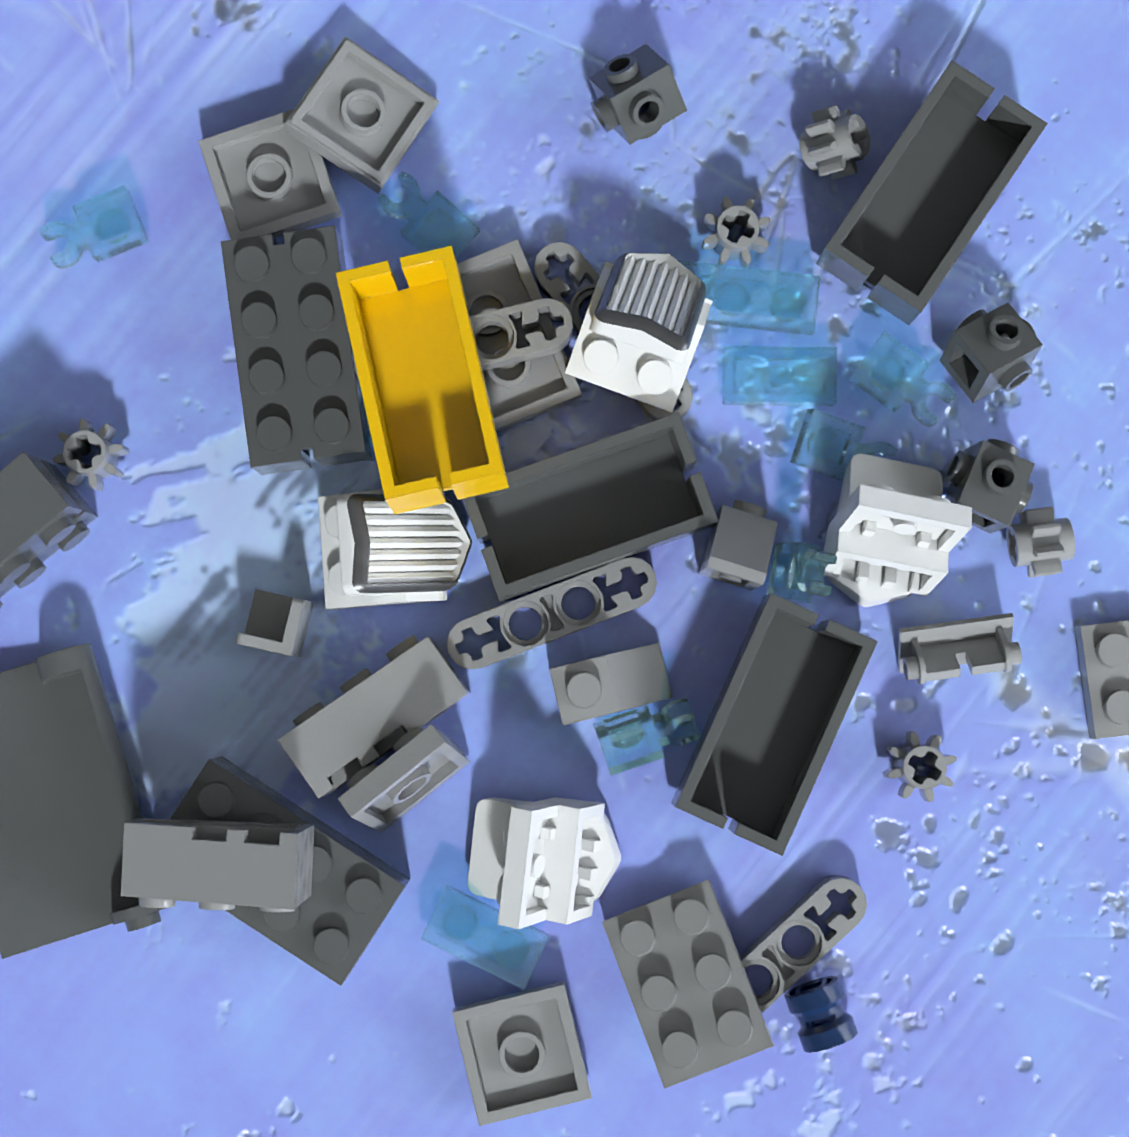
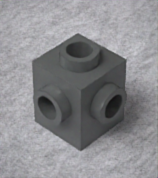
M647 44L630 54L619 55L611 59L604 66L603 70L589 77L597 97L596 100L591 102V107L597 120L606 132L614 129L629 145L639 139L653 136L661 129L662 125L687 111L670 65Z
M1007 302L989 313L981 309L968 316L959 325L957 330L954 331L939 361L972 403L1001 387L1005 392H1008L1025 382L1033 373L1031 364L1043 344L1037 338L1030 323L1022 319Z
M997 439L982 440L964 451L959 450L952 458L945 474V482L950 483L945 498L951 503L972 507V526L988 533L1007 528L1011 525L1015 513H1021L1031 497L1033 483L1028 480L1035 463L1019 457V450L1007 442Z

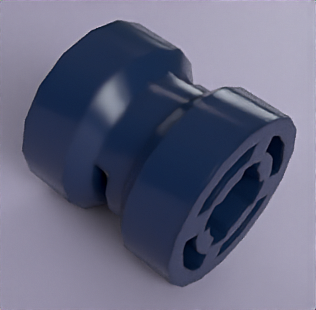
M827 976L811 980L792 988L784 994L790 1013L797 1016L801 1027L797 1034L804 1052L812 1053L827 1050L851 1040L858 1034L851 1014L844 1012L841 1000L844 992L837 976Z

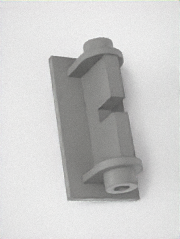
M1013 613L899 629V673H904L906 680L916 679L918 684H925L926 681L960 677V665L968 664L971 675L997 671L1010 672L1012 665L1022 663L1020 645L1018 642H1012Z

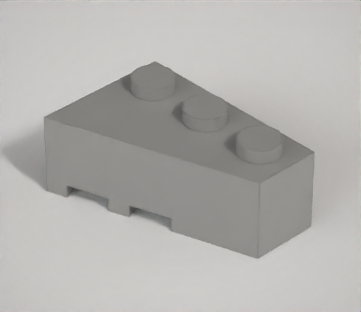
M414 635L408 637L386 654L391 661L374 674H371L368 668L353 676L339 687L343 693L342 696L326 707L320 701L293 720L296 727L277 740L318 799L332 793L349 781L361 769L371 765L388 753L406 733L415 728L424 727L471 693L432 638L426 637L419 642Z
M137 818L124 822L120 896L138 897L139 906L146 908L175 907V901L199 902V908L205 910L235 909V905L259 907L260 911L265 912L295 911L312 893L314 824Z

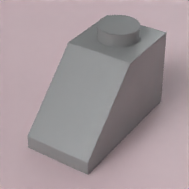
M734 500L732 508L722 505L717 512L718 522L712 528L698 574L751 591L764 585L778 522L765 518L767 509L749 502Z
M659 643L549 669L563 726L673 698Z

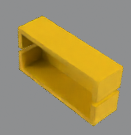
M452 245L400 257L401 267L409 286L407 289H398L388 261L336 273L384 498L395 515L446 503L444 491L452 489L457 499L460 500L509 488L462 280Z

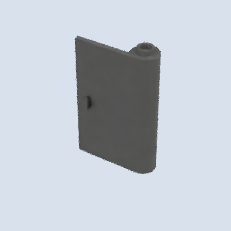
M81 644L58 650L36 658L33 663L0 672V954L2 959L110 924L114 925L125 922L127 931L130 932L162 921L159 910L165 908L140 907L138 897L120 896L124 822L143 818L92 644Z

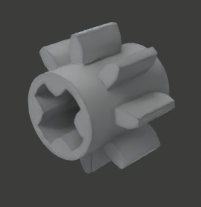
M837 105L813 112L814 123L805 126V130L800 135V151L806 165L811 170H818L820 176L830 174L833 180L857 173L855 161L864 159V156L868 154L870 149L869 131L864 120L857 114L851 115L849 109L840 111Z
M725 197L721 204L722 214L720 217L706 213L704 217V226L713 230L714 234L707 236L703 240L701 247L703 250L713 248L720 255L718 260V267L720 268L726 265L728 260H739L740 265L747 269L751 263V250L765 253L770 244L766 239L758 236L759 232L764 231L769 226L770 217L758 218L752 211L754 200L751 198L744 206H733L730 199ZM735 224L745 228L743 236L739 238L737 243L727 239L729 231Z
M80 419V431L72 435L62 432L58 434L61 441L64 442L63 454L55 456L53 462L72 469L67 475V483L78 486L87 476L92 489L103 491L104 478L110 475L120 478L124 476L121 469L117 466L119 456L129 453V448L110 442L115 436L116 429L109 424L103 425L96 434L91 422ZM90 444L101 449L100 455L92 457V466L82 462V456L88 455L91 451Z
M1052 506L1028 509L1019 513L1020 523L1011 524L1007 527V548L1012 565L1014 567L1027 566L1029 578L1062 573L1061 561L1072 560L1075 555V537L1070 520L1067 517L1054 519V509Z
M908 731L905 736L906 746L901 749L887 746L886 751L894 757L893 768L882 772L883 776L894 779L898 778L902 782L898 789V796L906 799L912 794L914 788H919L920 796L923 800L933 802L934 793L932 788L939 784L949 787L954 785L953 781L945 775L947 765L957 761V757L946 754L942 755L937 750L941 744V736L933 734L927 739L925 745H920L916 732ZM926 755L924 763L931 768L929 774L926 777L916 775L913 778L915 769L908 765L912 756L923 758Z

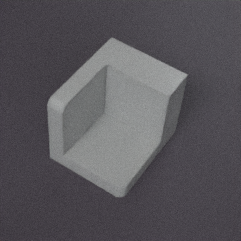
M255 589L245 633H237L235 644L292 657H301L313 602Z

